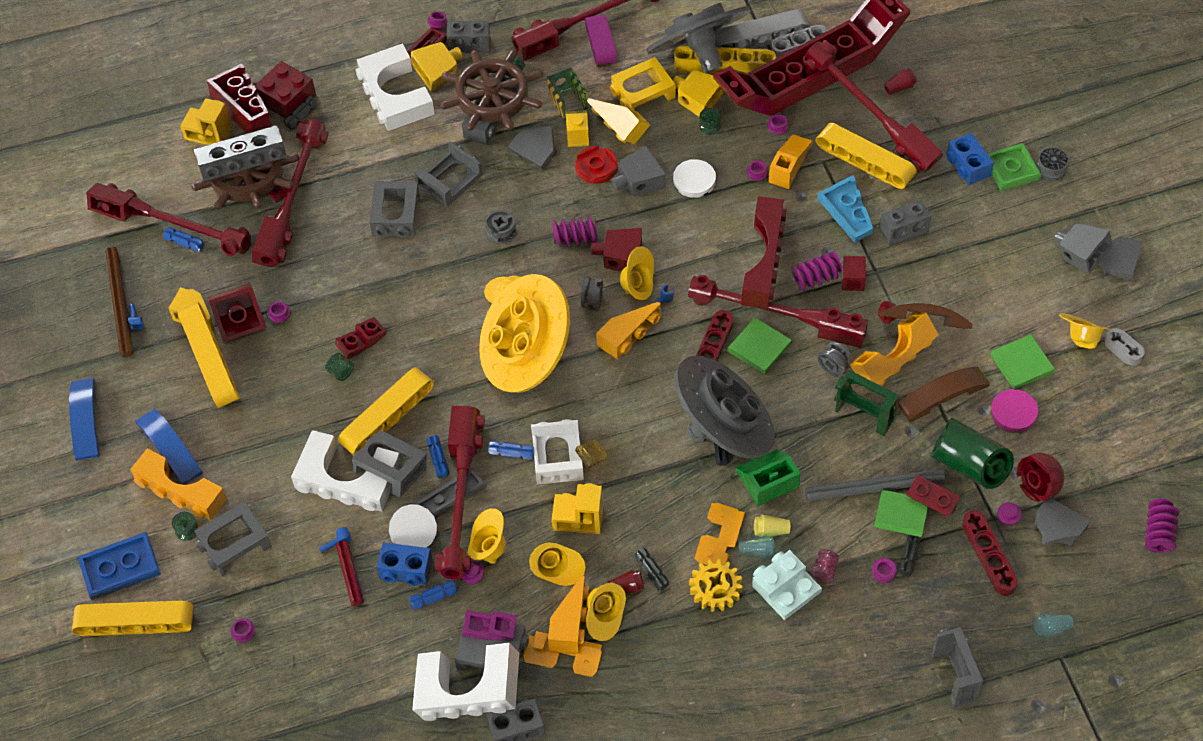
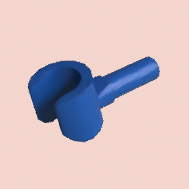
M663 285L660 297L654 303L671 302L674 290L667 293L668 285Z
M130 304V317L128 318L131 324L130 328L131 330H142L143 318L142 316H136L135 305Z
M347 527L337 529V538L319 547L321 553L336 546L338 542L345 540L350 543L351 535Z

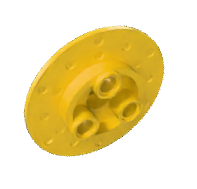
M537 274L522 276L507 285L490 306L481 330L479 352L481 365L486 377L498 389L510 393L528 391L544 381L559 362L568 339L570 312L567 298L555 281Z

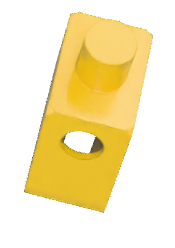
M439 42L412 51L410 60L411 65L432 92L447 81L442 78L443 72L447 71L456 74V61L463 58V55L458 47L448 51L445 45Z
M694 70L686 79L680 76H675L673 79L676 89H678L679 104L702 119L706 118L724 94V90L713 79V75Z

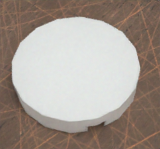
M687 160L676 167L673 175V184L682 195L699 198L713 190L716 184V173L713 167L705 161Z
M410 504L401 507L394 513L389 522V535L394 544L427 548L436 536L437 524L434 516L428 509L420 505Z

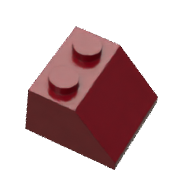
M250 283L208 296L223 343L266 328Z

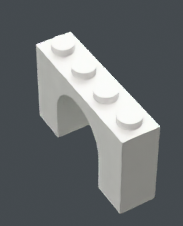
M403 44L357 59L358 68L355 69L359 81L363 80L364 83L362 85L365 94H370L372 108L378 110L377 117L380 124H385L388 131L435 115L433 101L426 87L401 95H392L381 90L384 83L388 80L412 72L411 60Z
M312 430L291 476L295 489L302 493L318 494L324 499L333 498L340 500L346 505L355 504L369 511L377 510L382 512L392 490V483L368 471L352 481L333 479L327 474V470L337 449L335 438L333 435ZM377 447L373 458L400 471L402 466L400 454Z
M510 643L486 645L483 677L473 690L463 695L450 694L449 677L451 661L441 651L418 654L412 710L423 720L434 721L440 717L454 719L458 718L459 715L480 716L485 712L505 713L506 710L515 709L519 652Z

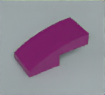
M466 610L461 636L484 640H513L517 615L492 611L490 615Z

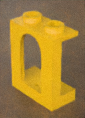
M656 57L611 76V93L614 97H618L623 107L634 110V107L662 95L668 101L676 98V84ZM647 71L655 82V85L635 93L628 92L623 87L627 80Z

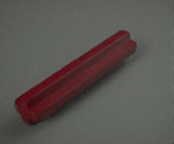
M344 540L336 544V549L351 605L356 607L362 605L364 600L348 541Z

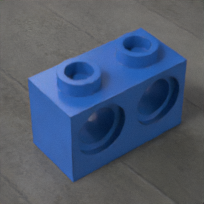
M972 133L949 141L946 152L947 159L951 164L953 163L959 176L965 179L968 185L991 176L994 162Z
M383 542L377 565L379 578L390 583L400 581L413 586L427 585L433 560L431 550L425 547ZM392 562L397 563L395 566H388ZM415 565L421 566L418 569H411Z

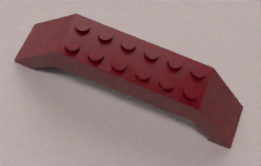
M865 0L850 20L753 71L745 73L734 70L732 66H729L713 74V79L737 106L773 116L838 81L828 70L819 71L816 69L812 71L805 62L808 59L805 57V54L812 45L818 41L821 43L824 40L829 42L837 51L834 54V64L848 76L876 59L908 18L911 10L901 0Z

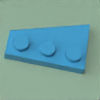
M854 175L817 194L819 202L854 243L873 233V226L866 207L862 203L860 191L856 187Z

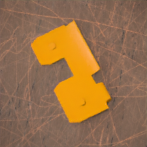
M711 503L707 518L713 523L722 525L718 538L709 535L701 536L694 559L704 565H707L709 559L713 564H716V561L720 559L721 565H725L729 558V554L725 553L726 548L735 547L745 512L720 503Z
M536 631L535 636L529 635L528 647L524 651L523 657L526 663L553 668L557 663L559 653L575 656L573 664L574 673L593 677L597 672L600 662L602 645L584 641V644H579L578 653L549 651L548 634Z

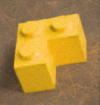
M206 98L200 109L190 107L180 125L185 140L205 145L228 140L233 130L225 103Z
M592 483L578 484L576 496L570 493L555 494L552 513L553 531L601 533L603 516L602 486Z

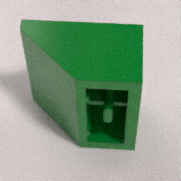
M778 449L735 467V471L757 507L798 489L800 486L801 473L790 456Z

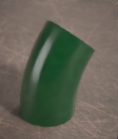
M950 418L931 453V458L961 473L986 489H994L1004 483L1010 475L1014 464L1013 453L1008 448L954 418Z

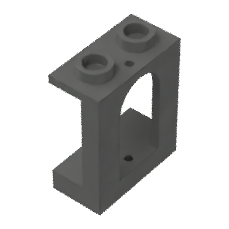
M450 141L448 142L449 152L427 171L421 167L414 171L418 187L446 207L482 177L480 161L475 156L467 154L461 146H456ZM452 166H464L468 171L467 175L452 189L438 180Z
M375 181L370 215L372 236L407 237L416 235L414 221L416 203L420 199L418 182ZM405 201L402 216L396 220L385 219L382 215L383 202Z
M379 430L367 440L366 445L360 451L358 450L352 458L353 474L357 475L363 468L392 483V494L401 498L426 470L427 453ZM382 445H386L411 459L399 471L373 458L377 447L382 448Z
M245 501L195 530L198 538L195 541L196 546L201 553H207L209 557L206 560L213 571L217 569L221 576L225 575L224 566L259 545L263 551L272 547L267 533ZM239 518L242 519L251 532L248 536L220 551L213 550L208 545L210 537L215 532Z
M961 627L955 629L945 628L936 635L932 657L935 658L946 654L950 657L958 677L955 679L950 696L953 708L977 702L983 679Z

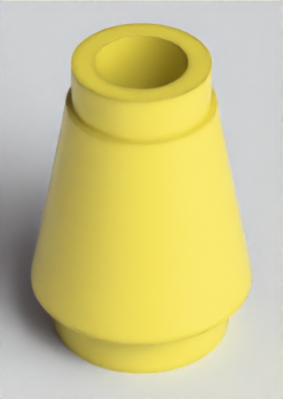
M763 514L754 519L755 536L766 538L790 533V520Z

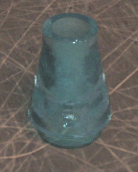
M766 534L746 540H739V553L762 558L774 556V537H768Z
M1040 613L1039 616L1034 618L1036 634L1045 638L1073 628V619L1070 614Z

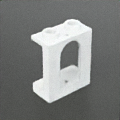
M566 419L560 422L532 424L537 485L584 480L578 420ZM554 437L565 439L569 447L570 461L547 464L545 446L548 440Z

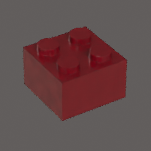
M280 61L255 85L265 107L285 119L289 115L292 116L291 113L301 103H305L304 100L308 96L313 98L316 96L313 79L283 61Z

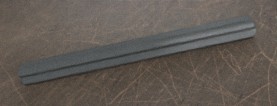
M943 469L806 487L805 496L807 501L882 490L911 487L917 475L935 484L944 483L945 472Z

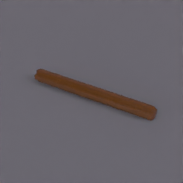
M116 247L107 248L105 253L119 352L122 357L131 356L133 351L119 254Z

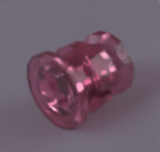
M819 550L818 558L811 568L812 576L821 581H832L834 579L833 572H835L836 564L839 561L838 554L832 550Z

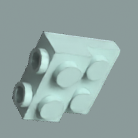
M790 550L785 554L782 551L777 553L772 558L773 563L768 567L762 565L757 568L753 573L752 587L783 620H786L820 594L822 590L805 571L806 566Z

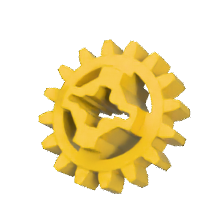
M709 559L707 566L700 563L699 571H692L693 578H690L689 585L692 586L690 588V595H695V603L702 602V609H705L708 605L711 606V612H714L715 607H719L721 612H723L724 605L727 604V606L732 608L733 600H739V593L742 592V585H740L742 577L736 576L737 568L729 569L730 562L721 565V560L718 559L716 564H713ZM727 577L731 581L732 587L730 586V583L726 581ZM699 584L705 589V594L701 591Z

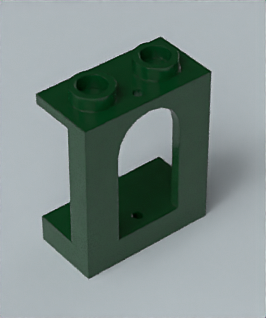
M849 370L846 376H841L836 384L835 389L838 391L834 398L836 402L835 412L838 413L844 403L847 402L878 418L876 432L885 436L895 420L899 394ZM851 384L861 385L886 399L882 405H879L856 393Z

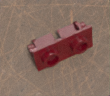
M919 475L916 476L906 496L947 517H950L951 513L955 512L956 504L960 496Z

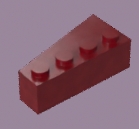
M243 63L207 80L211 100H219L225 103L228 116L247 134L271 127L269 112L258 95L255 86L252 84L250 76L246 73Z

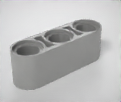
M814 25L777 37L772 41L771 51L776 54L777 58L827 32L828 29L823 25Z

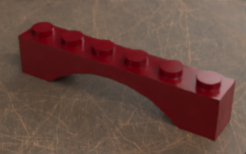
M761 196L757 198L754 228L761 235L765 243L766 252L761 261L753 269L745 273L741 305L768 309L769 300H774L775 287L771 286V284H776L778 271H775L774 268L779 267L780 255H776V252L781 253L782 239H779V237H783L785 224H781V221H786L787 209L783 208L784 199Z

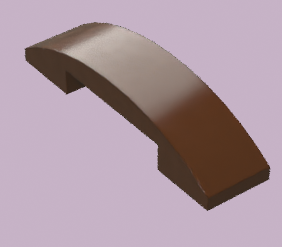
M900 304L878 311V316L895 319H906L907 311L923 312L929 315L944 317L943 326L972 329V323L960 314L933 304Z
M978 366L963 368L928 382L899 401L898 405L909 422H912L929 414L931 408L966 392L971 395L989 387L990 383Z

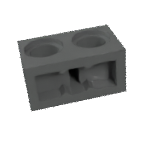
M489 20L448 21V50L450 51L458 47L462 53H471L473 50L478 51V53H490Z
M919 200L882 213L880 231L888 245H892L929 232L931 214L923 201Z
M535 699L519 700L516 702L515 709L506 710L505 713H486L493 741H528L545 735ZM526 715L533 717L527 722L521 720ZM500 723L509 724L505 729L497 728Z

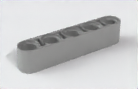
M795 9L719 28L714 31L716 35L715 46L754 49L772 44V41L777 37L811 26L804 11Z

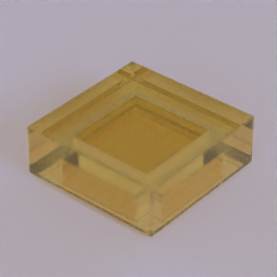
M596 438L578 445L575 449V452L587 468L605 461L608 457Z

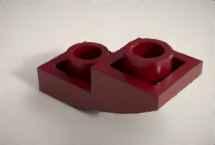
M373 317L356 324L355 331L336 338L335 345L345 358L349 359L370 348L381 340L387 332L378 320Z

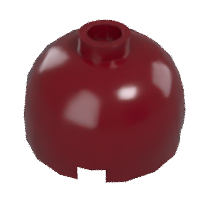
M1035 453L1022 458L1018 463L1017 477L1021 476L1023 484H1020V487L1031 500L1036 502L1045 501L1057 495L1062 489L1065 480L1064 470L1055 457L1045 453Z

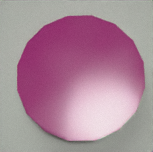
M1015 389L1005 390L995 396L992 402V419L997 426L1005 431L1014 433L1016 431H1027L1034 425L1038 417V405L1035 399L1024 391Z

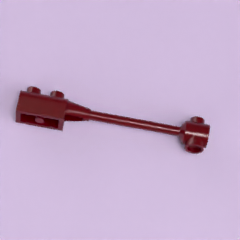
M609 0L570 18L547 20L545 22H542L540 19L535 20L529 29L524 30L522 27L515 29L511 36L512 44L522 61H526L558 47L559 35L570 29L574 24L584 21L585 17L598 15L630 0ZM650 0V1L653 2V3H655V2H658V1H660V0Z
M826 40L822 43L818 41L812 45L805 54V57L808 59L805 62L812 71L816 69L819 71L828 70L883 123V126L896 145L894 150L902 158L907 155L912 160L911 163L916 167L917 173L920 170L924 173L929 171L943 157L942 151L913 123L905 128L893 118L888 117L834 64V54L837 51Z
M309 119L305 123L300 122L298 125L296 138L300 140L304 147L291 180L294 186L288 189L283 205L279 208L275 217H264L252 250V263L275 267L278 261L284 262L287 249H283L285 244L290 245L293 237V232L290 231L289 226L291 205L311 150L318 148L321 143L326 144L329 132L325 131V125L319 120Z
M96 183L86 192L88 210L126 222L132 215L154 217L221 240V250L228 256H234L236 253L245 254L251 244V235L244 227H240L238 230L228 227L224 232L154 209V207L139 199L133 190L128 189L125 192L118 190V187L113 183H109L107 186Z
M706 275L693 276L688 292V297L693 298L694 302L701 306L711 303L715 298L741 304V294L718 289L716 281L709 280ZM769 302L768 309L759 308L798 318V320L817 328L818 338L857 348H862L867 333L869 320L863 319L857 313L851 315L840 313L836 308L824 310L796 309Z
M452 406L448 450L450 457L457 458L456 467L458 472L451 544L449 547L444 548L442 553H436L435 558L436 572H440L447 579H460L464 577L465 570H471V556H466L467 552L460 547L467 473L469 472L474 455L477 453V449H482L483 435H478L479 429H484L485 416L480 415L479 409L473 406Z

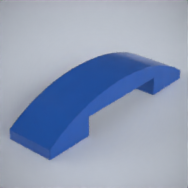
M94 378L71 381L70 425L76 461L99 457V444L95 425L94 399H96Z
M156 409L135 420L145 436L151 440L160 454L167 459L171 471L182 485L203 474L181 439Z

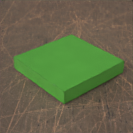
M1023 143L987 153L994 162L991 175L1000 191L1041 179V173Z
M754 318L728 347V352L765 375L789 348L792 340L759 319Z
M1032 335L992 350L990 354L1012 389H1018L1051 375L1055 370Z
M882 490L874 527L922 537L928 507L906 496V494Z

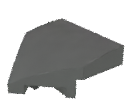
M550 126L521 130L509 144L508 148L541 169H544L553 154L557 152L554 144L553 128Z
M1121 236L1112 240V247L1099 261V265L1104 270L1103 275L1111 274L1131 281L1142 241Z
M1050 498L1045 500L1037 510L1034 526L1040 530L1043 546H1051L1052 543H1064L1067 546H1072L1074 540H1078L1088 528L1090 520Z

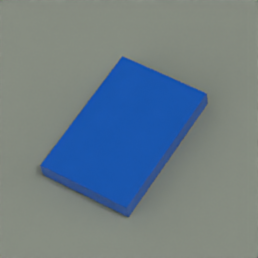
M147 532L77 557L91 600L161 575Z

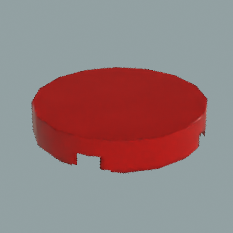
M591 146L579 152L575 161V170L583 181L600 184L614 177L617 172V158L615 153L609 148L604 147L603 149L599 148V146Z

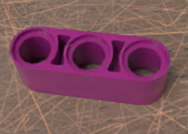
M606 15L585 17L586 31L596 66L616 63V49Z

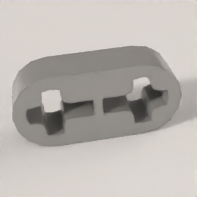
M1113 328L1107 332L1104 343L1112 353L1131 366H1136L1142 362L1145 351L1137 341L1118 328Z

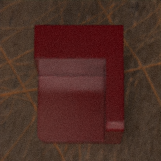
M844 256L842 290L864 291L866 256Z

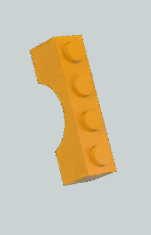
M913 312L898 324V341L895 348L888 355L883 356L879 352L865 351L850 366L855 373L882 386L889 376L901 370V366L915 359L919 351L929 347L939 334L927 313Z
M148 448L130 469L134 482L141 488L148 487L158 497L170 499L174 505L179 508L185 507L198 518L204 517L211 521L227 500L223 488L205 478L189 485L172 482L169 479L171 469L167 459Z

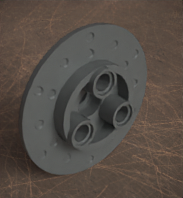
M717 3L705 8L698 14L688 13L674 19V24L664 30L666 37L647 47V54L663 52L688 43L689 48L696 52L705 73L714 71L722 67V62L715 46L716 35L714 31L743 18L751 12L750 8L745 6L725 12L722 3Z
M703 356L688 357L677 366L674 376L675 387L684 409L693 421L687 428L688 434L693 440H696L701 435L700 443L709 438L726 451L748 459L760 458L771 450L774 443V429L771 418L760 398L740 376L725 365Z

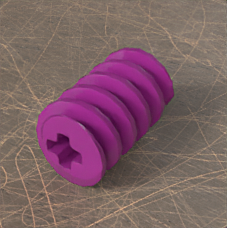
M579 217L577 224H575L573 218H570L568 225H566L564 219H561L559 226L555 220H552L554 243L557 241L559 247H562L564 240L568 246H571L572 240L575 241L577 246L580 245L581 239L584 240L586 245H588L590 238H592L593 242L598 241L596 218L595 222H592L591 217H587L586 223H584L582 218Z
M831 251L828 255L823 254L820 258L814 257L812 261L806 260L804 264L798 263L796 267L792 266L795 282L803 292L806 291V284L812 289L814 288V281L820 286L822 285V278L828 283L830 282V275L837 280L838 272H842L841 261L834 251Z
M1155 499L1149 502L1146 544L1144 547L1151 552H1172L1177 547L1175 542L1177 540L1176 533L1178 527L1176 525L1179 523L1177 517L1180 512L1179 509L1173 507L1174 504L1170 500Z

